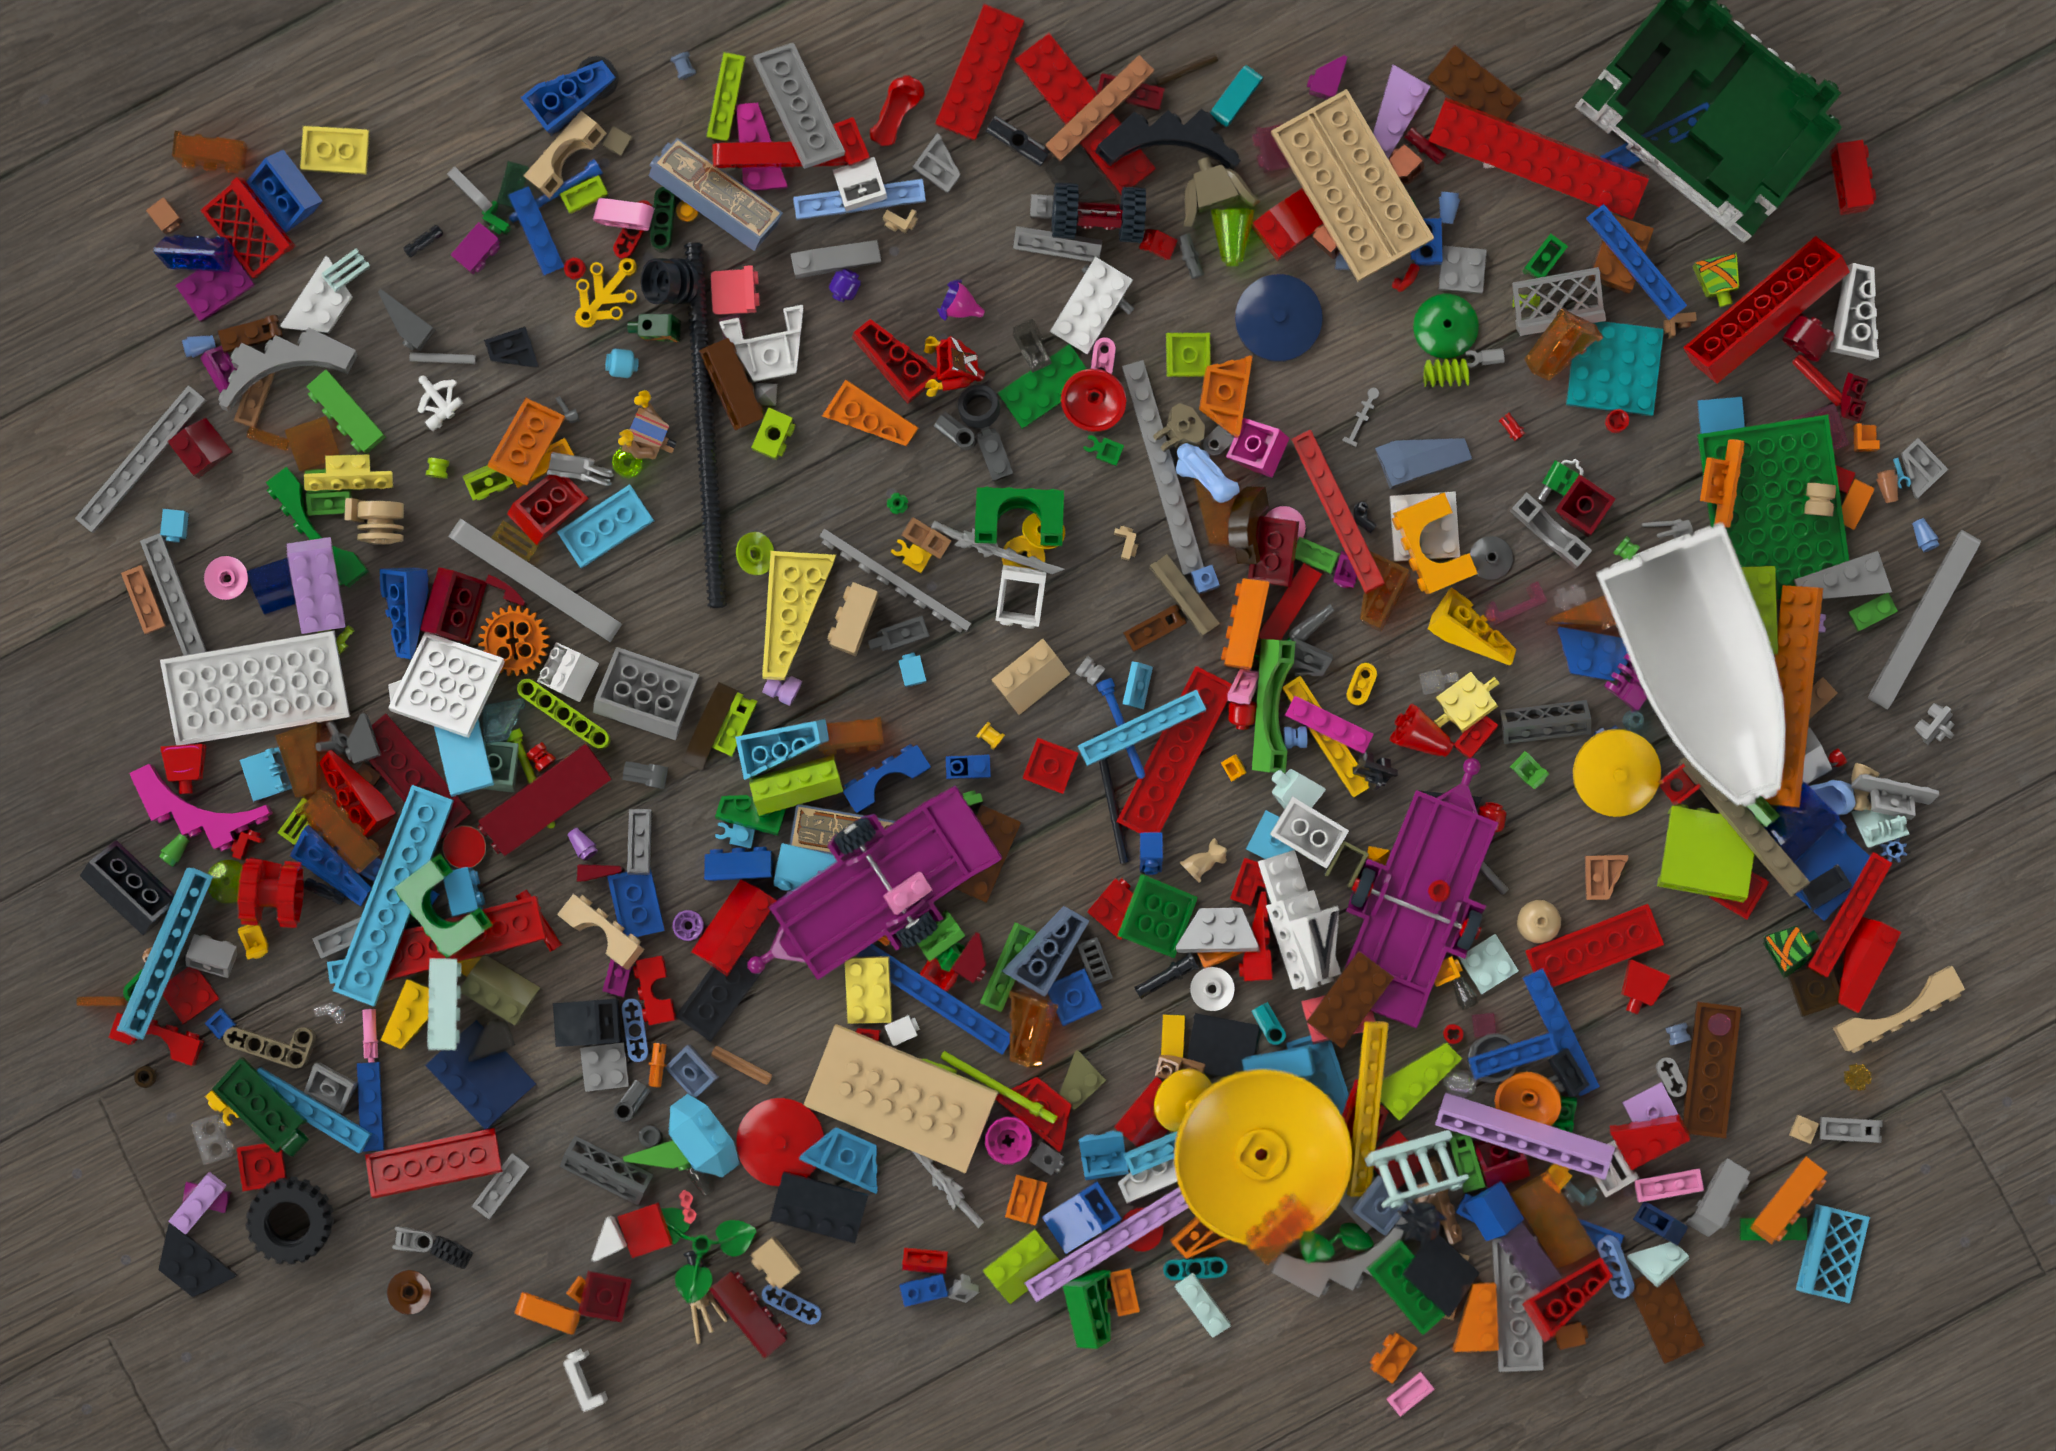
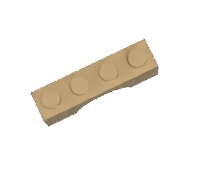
M580 111L534 165L530 167L524 177L550 199L564 183L561 170L565 160L577 150H593L607 133L598 123Z
M573 894L557 915L578 931L590 926L601 927L608 939L606 954L620 966L629 970L645 950L639 945L641 941L632 934L627 936L623 932L625 928L618 922L614 921L611 923L608 921L607 917L609 915L600 908L597 910L593 909L590 906L592 902L584 895L578 897Z

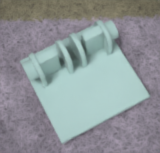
M1872 808L1871 810L1865 809L1863 811L1855 810L1851 812L1867 848L1909 835L1905 816L1900 817L1898 815L1896 817L1872 812Z

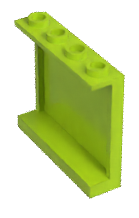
M1684 804L1671 806L1668 811L1670 816L1661 875L1658 877L1657 886L1744 902L1748 898L1754 852L1720 812L1718 814L1710 813V810L1705 808H1697V810L1688 809V806Z

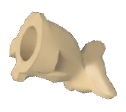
M1855 763L1851 781L1853 782L1861 774L1878 777L1880 773L1863 764ZM1854 789L1856 804L1853 809L1856 811L1871 810L1872 806L1868 800L1870 792Z
M1214 838L1209 844L1208 852L1194 854L1184 861H1180V864L1194 879L1201 882V876L1210 870L1215 862L1223 864L1227 861V849L1218 845L1217 840Z

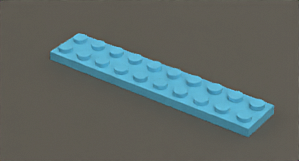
M414 785L411 786L333 991L371 1006L376 1005L411 914L405 902L398 897L394 887L432 859L454 800Z

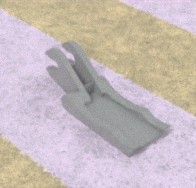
M555 452L551 453L547 474L571 477L587 482L591 480L606 486L611 485V479L602 476L613 477L614 473L610 469L594 466V459ZM592 472H595V473L600 474V475H602V476L594 475V474H592Z

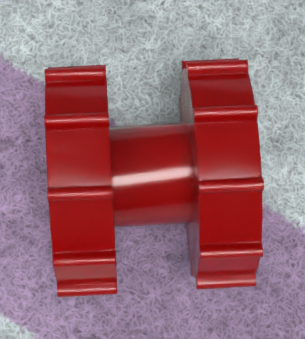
M246 859V862L242 864L238 893V918L241 920V925L258 926V922L262 920L263 908L269 907L277 908V921H279L280 927L297 928V924L300 922L304 896V869L301 866V862L284 861L279 879H266V866H264L263 860Z

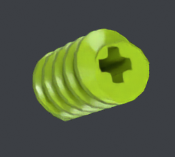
M1436 359L1433 366L1430 360H1426L1423 372L1424 387H1426L1428 381H1430L1432 387H1435L1436 381H1439L1441 387L1444 386L1445 381H1448L1449 386L1452 387L1454 380L1457 381L1458 386H1461L1463 380L1469 386V367L1466 360L1461 359L1459 365L1457 360L1453 359L1450 365L1449 361L1444 359L1441 365L1439 359Z

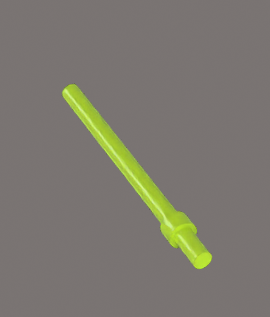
M944 1051L940 1059L1030 1110L1029 1113L1032 1115L1040 1116L1052 1124L1055 1123L1058 1116L1044 1109V1106L1040 1103L1028 1100L948 1052Z

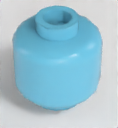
M613 349L606 356V371H609V374L613 377L630 378L633 371L638 370V358L634 357V353L631 350Z

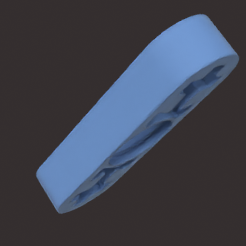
M628 999L622 1005L628 1055L631 1060L641 1062L649 1054L645 1022L642 1015L643 1008L637 999ZM630 1002L638 1006V1010H635L634 1013L635 1018L640 1016V1021L633 1020L629 1023L627 1022V1018H632L631 1012L626 1011V1007L630 1006ZM632 1024H638L641 1027V1034L637 1037L629 1033V1028ZM643 1038V1043L639 1042V1047L644 1049V1053L641 1054V1058H637V1055L632 1053V1051L636 1050V1044H631L630 1040Z
M1607 1235L1598 1242L1597 1249L1613 1276L1609 1280L1613 1293L1619 1298H1626L1634 1291V1282L1618 1239L1612 1235ZM1612 1262H1616L1620 1266V1271H1615L1612 1268Z
M769 1284L763 1289L762 1298L767 1304L807 1324H815L820 1320L821 1310L817 1305L784 1288L779 1289L776 1286L774 1288L776 1289V1295L781 1297L782 1292L787 1294L780 1306L777 1304L779 1299L774 1297L772 1300L768 1299L766 1291H771L773 1287ZM788 1298L797 1300L798 1307L795 1310L791 1311L786 1308L785 1302ZM802 1302L806 1304L804 1309L808 1311L812 1308L815 1309L817 1318L808 1320L806 1313L801 1312V1316L796 1314L801 1309Z

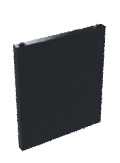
M1195 1013L1187 1059L1206 1064L1204 1073L1227 1077L1244 1071L1242 1060L1245 1057L1254 1056L1258 1031L1260 1030L1259 1025Z
M1437 1234L1436 1238L1427 1243L1424 1248L1420 1247L1402 1275L1447 1317H1450L1480 1272Z

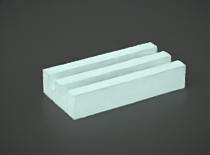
M354 249L322 272L321 276L336 292L367 270L370 264L364 260V257L359 254L357 249ZM354 257L356 258L353 262L348 264L346 267L341 269L332 277H329L330 274H332L334 271H336L341 266L346 264L348 261H350ZM360 263L362 265L337 284L334 283L335 280Z

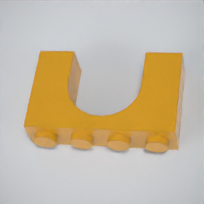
M1445 492L1394 512V518H1392L1395 529L1397 531L1400 530L1403 537L1400 539L1402 547L1405 551L1408 550L1410 554L1409 564L1413 571H1417L1419 579H1417L1418 586L1426 594L1478 574L1470 553L1445 563H1435L1429 560L1421 551L1419 540L1424 527L1436 519L1453 513Z

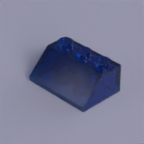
M176 234L173 237L165 236L154 247L153 252L168 269L230 272L234 247L226 238L221 236L206 238L196 235L193 238Z
M288 557L247 571L253 592L264 615L296 604Z
M1804 781L1801 788L1800 807L1779 806L1775 811L1780 817L1767 827L1764 824L1761 825L1794 863L1840 816Z

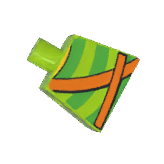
M1736 253L1696 262L1693 265V269L1707 298L1717 296L1720 307L1731 305L1730 292H1734L1739 288Z

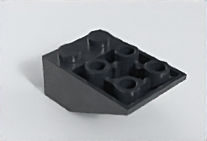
M619 998L553 1003L556 1047L622 1042Z

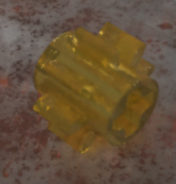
M1865 1064L1849 1065L1850 1070L1844 1071V1083L1850 1086L1851 1091L1866 1090L1865 1084L1871 1083V1071L1865 1068Z

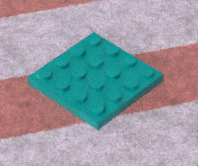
M1604 321L1575 326L1566 405L1608 411L1621 409L1626 413L1653 416L1664 329Z

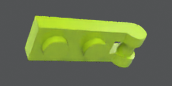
M737 692L712 748L731 757L737 748L736 737L743 735L758 702L754 699L744 698V695ZM739 705L746 708L744 714L737 711Z

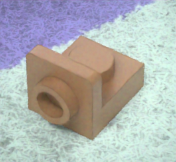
M1696 312L1680 313L1670 320L1668 318L1664 320V332L1668 333V338L1676 336L1675 325H1678V328L1691 327V324L1697 321Z

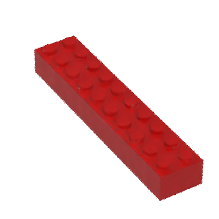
M1446 97L1429 138V142L1600 207L1604 204L1609 211L1632 220L1649 181V175Z

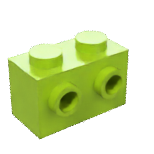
M488 465L462 476L472 500H482L488 497L490 493L503 491L513 484L510 477L489 468Z

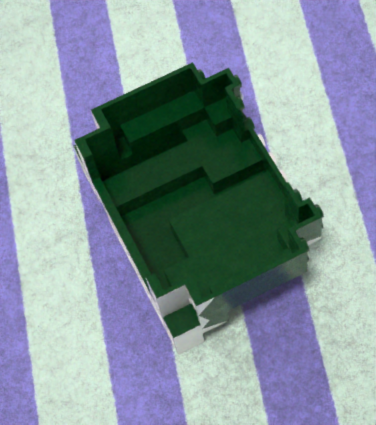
M1661 0L1575 107L1608 134L1613 130L1629 143L1626 149L1633 152L1647 166L1740 241L1745 243L1753 236L1765 219L1779 207L1841 130L1842 126L1839 124V120L1831 114L1829 116L1826 114L1841 92L1838 90L1839 87L1830 80L1824 79L1818 85L1815 83L1816 79L1810 74H1804L1803 72L1798 74L1795 72V67L1789 62L1784 63L1779 59L1776 51L1761 44L1762 41L1754 34H1748L1740 22L1732 21L1731 18L1733 16L1730 14V10L1723 4H1717V0H1689L1688 2L1686 0ZM1706 102L1709 104L1707 110L1704 108L1647 138L1641 136ZM1691 117L1697 119L1694 126H1690L1688 123ZM1671 127H1676L1678 130L1675 136L1669 133ZM1689 131V132L1686 134L1687 137H1685V138H1683V139H1681V140H1679V141H1677V142H1675V143H1674V142H1668V141H1670V140H1672V139H1674V138H1676V137H1678V136L1684 134L1685 132Z

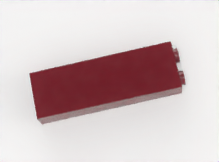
M584 743L478 820L480 823L478 828L485 837L487 835L490 836L493 841L491 846L496 853H502L506 856L609 782L612 777L587 743Z

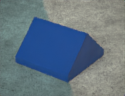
M1502 1181L1464 1202L1466 1209L1486 1241L1506 1235L1524 1220Z

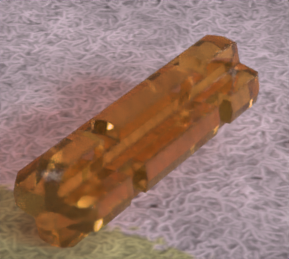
M249 427L247 432V438L255 441L257 439L258 442L273 447L277 446V448L287 450L290 440L287 438H279L278 435L263 430L259 431V429Z

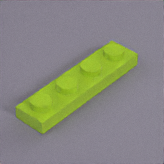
M723 53L707 132V138L729 142L745 56Z

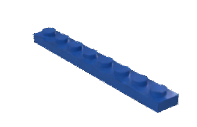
M874 944L859 952L857 957L889 956L891 983L1003 1055L1014 1038L1012 1034Z

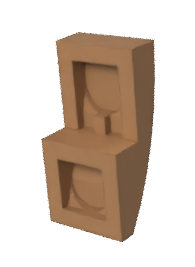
M914 517L911 518L901 534L902 537L938 559H941L951 542L950 539Z

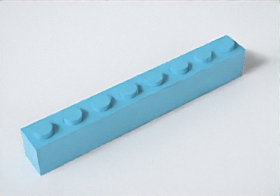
M186 868L118 1025V1031L136 1039L144 1038L213 876L195 868Z

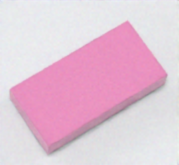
M1420 1371L1386 1399L1401 1417L1435 1389Z

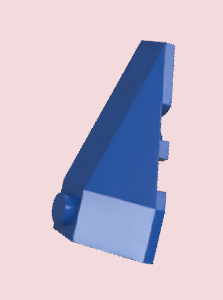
M599 61L567 75L558 76L556 79L548 82L539 83L524 94L521 99L545 130L552 136L568 124L616 77L603 61Z

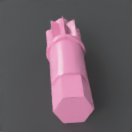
M376 1009L362 1010L364 1058H368V1063L375 1062L374 1058H378Z

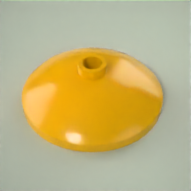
M1183 1069L1165 1079L1157 1091L1154 1102L1156 1118L1163 1127L1172 1132L1179 1130L1181 1122L1190 1106L1206 1089L1212 1086L1208 1077L1194 1069Z

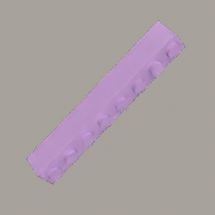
M1448 1093L1444 1095L1435 1124L1601 1179L1606 1178L1615 1149L1614 1146Z

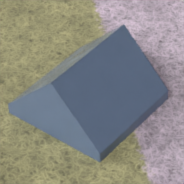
M690 1044L685 1046L665 1067L684 1090L694 1098H697L719 1078L717 1073Z

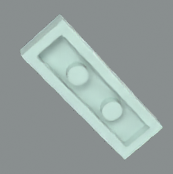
M1194 1273L1175 1284L1179 1294L1212 1338L1231 1327L1229 1320Z

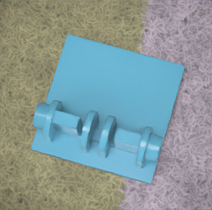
M282 746L265 750V752L240 760L253 802L295 788Z

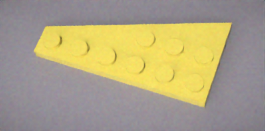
M771 551L763 679L785 680L834 564L836 555Z

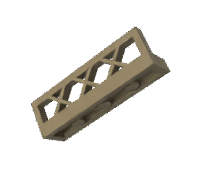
M1167 554L1150 565L1151 571L1201 637L1220 624Z

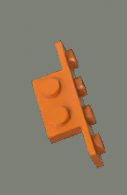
M1728 440L1725 460L1707 458L1700 501L1717 504L1714 525L1723 523L1724 527L1730 528L1733 519L1734 501L1737 496L1736 490L1738 478L1740 477L1741 460L1744 454V441Z

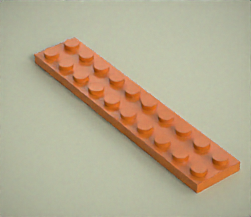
M1782 585L1778 621V654H1775L1774 661L1783 698L1785 724L1784 759L1780 789L1777 790L1776 795L1764 798L1770 805L1800 807L1823 588Z

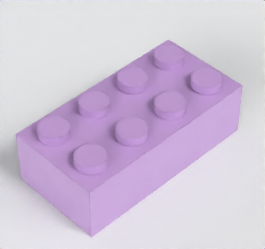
M331 537L288 543L287 556L301 633L344 628L345 616Z

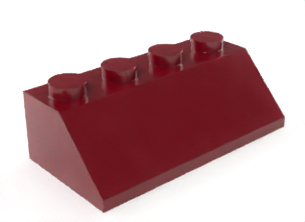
M732 1270L713 1285L709 1291L765 1359L788 1339L785 1336L787 1331L780 1323L776 1325L771 1319L774 1315L767 1306L762 1307L759 1304L758 1300L760 1298L753 1289H747L744 1285L746 1282L744 1277L739 1272L734 1273Z

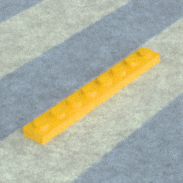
M1386 1022L1364 1023L1351 1148L1352 1165L1347 1187V1195L1350 1197H1361L1372 1184L1373 1166L1367 1167L1365 1158L1371 1152H1374L1376 1147L1388 1023Z

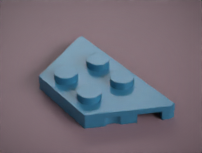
M833 1128L799 1157L800 1160L875 1194L878 1191L876 1145L840 1128Z

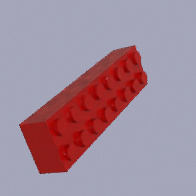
M1815 236L1683 347L1691 363L1718 384L1850 273L1842 255Z

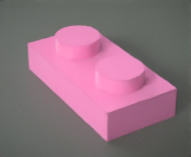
M1240 669L1228 692V701L1249 704L1258 687L1259 672Z
M918 871L883 895L893 913L897 915L931 892L932 889L922 872Z

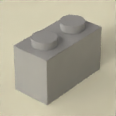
M194 934L185 956L186 966L229 978L237 957V948L228 941L220 942L213 940L207 935L199 936Z

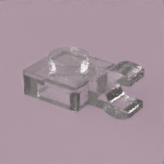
M1440 669L1419 674L1424 696L1445 691L1444 684L1459 680L1457 672L1442 675Z

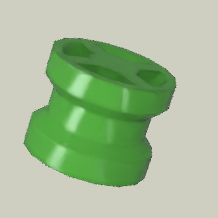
M1626 536L1613 553L1620 555L1623 559L1628 558L1630 561L1640 546L1631 543L1630 538Z

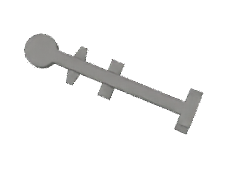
M1376 388L1369 389L1367 402H1361L1365 406L1362 413L1357 412L1355 415L1359 419L1350 438L1344 437L1342 441L1352 446H1357V442L1353 440L1362 421H1368L1369 419L1366 416L1368 409H1374L1371 402L1379 396V391Z

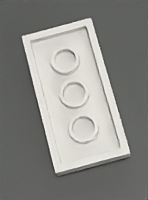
M1095 257L1050 332L1088 354L1133 279Z

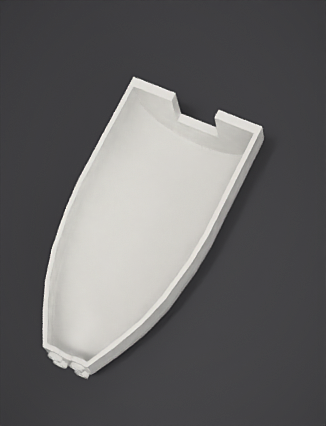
M1723 523L1713 525V528L1708 526L1695 531L1693 536L1685 534L1632 556L1633 559L1630 561L1626 558L1611 565L1610 569L1606 567L1598 571L1597 576L1637 676L1651 705L1672 740L1692 765L1716 788L1737 805L1743 804L1745 807L1755 803L1756 797L1763 795L1764 798H1769L1776 795L1777 790L1780 789L1785 736L1783 698L1774 656L1765 627Z

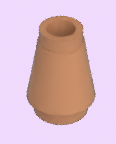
M1894 469L1877 473L1878 478L1876 481L1885 499V503L1897 501L1898 474H1895Z

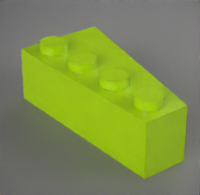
M1447 1043L1441 1044L1382 1080L1380 1103L1400 1121L1462 1058Z

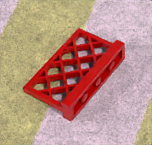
M236 177L230 182L231 185L200 211L249 275L255 279L286 252H290L296 246L244 178ZM232 191L238 196L237 205L226 204L227 195ZM214 206H222L220 219L213 218L208 211ZM226 207L236 208L235 221L224 220ZM240 209L249 210L251 213L250 222L239 221ZM224 222L235 223L233 236H228L223 232ZM239 224L249 225L248 238L238 237ZM254 226H261L264 230L263 240L252 238ZM237 239L248 240L246 253H240L236 249ZM252 241L263 242L261 255L251 254ZM267 243H274L279 251L273 256H266ZM250 256L261 257L260 267L255 271L250 267Z

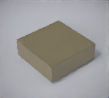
M613 126L602 145L622 157L632 140V136Z

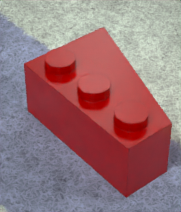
M1680 1115L1654 1118L1642 1122L1635 1121L1624 1125H1610V1134L1631 1170L1690 1141V1133Z

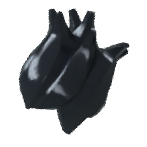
M1406 1201L1409 1212L1397 1210V1213L1405 1219L1406 1223L1396 1224L1394 1228L1408 1232L1404 1241L1409 1239L1421 1241L1422 1248H1424L1427 1243L1436 1238L1440 1228V1221H1446L1447 1219L1441 1212L1436 1210L1434 1204L1420 1202L1414 1205Z

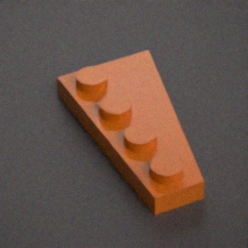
M848 380L844 381L822 415L828 419L904 446L909 444L919 429Z

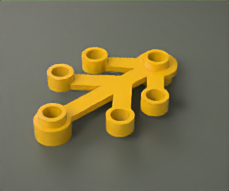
M625 258L620 262V270L604 289L602 279L604 268L602 264L595 262L591 265L590 271L594 278L595 299L590 305L588 299L590 284L585 279L578 280L576 288L580 294L581 307L575 313V320L579 326L589 328L595 324L596 320L613 319L618 321L622 319L623 311L617 306L611 308L610 311H597L602 304L623 302L633 304L636 302L637 294L633 290H627L621 294H612L626 276H633L636 273L637 265L633 259ZM630 263L632 265L631 269L625 270L624 264ZM595 266L601 267V271L599 273L593 272V268ZM582 282H585L587 284V287L584 290H581L579 288V285ZM629 293L634 294V299L631 301L626 298ZM619 310L620 316L614 317L613 311ZM584 313L590 314L588 320L582 319Z

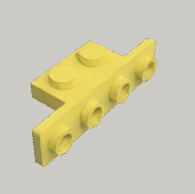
M369 454L325 456L326 473L304 474V488L306 491L385 489L393 487L392 471L370 472Z

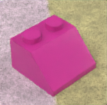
M1243 418L1240 436L1238 438L1234 437L1226 458L1251 471L1273 477L1290 438L1280 429Z

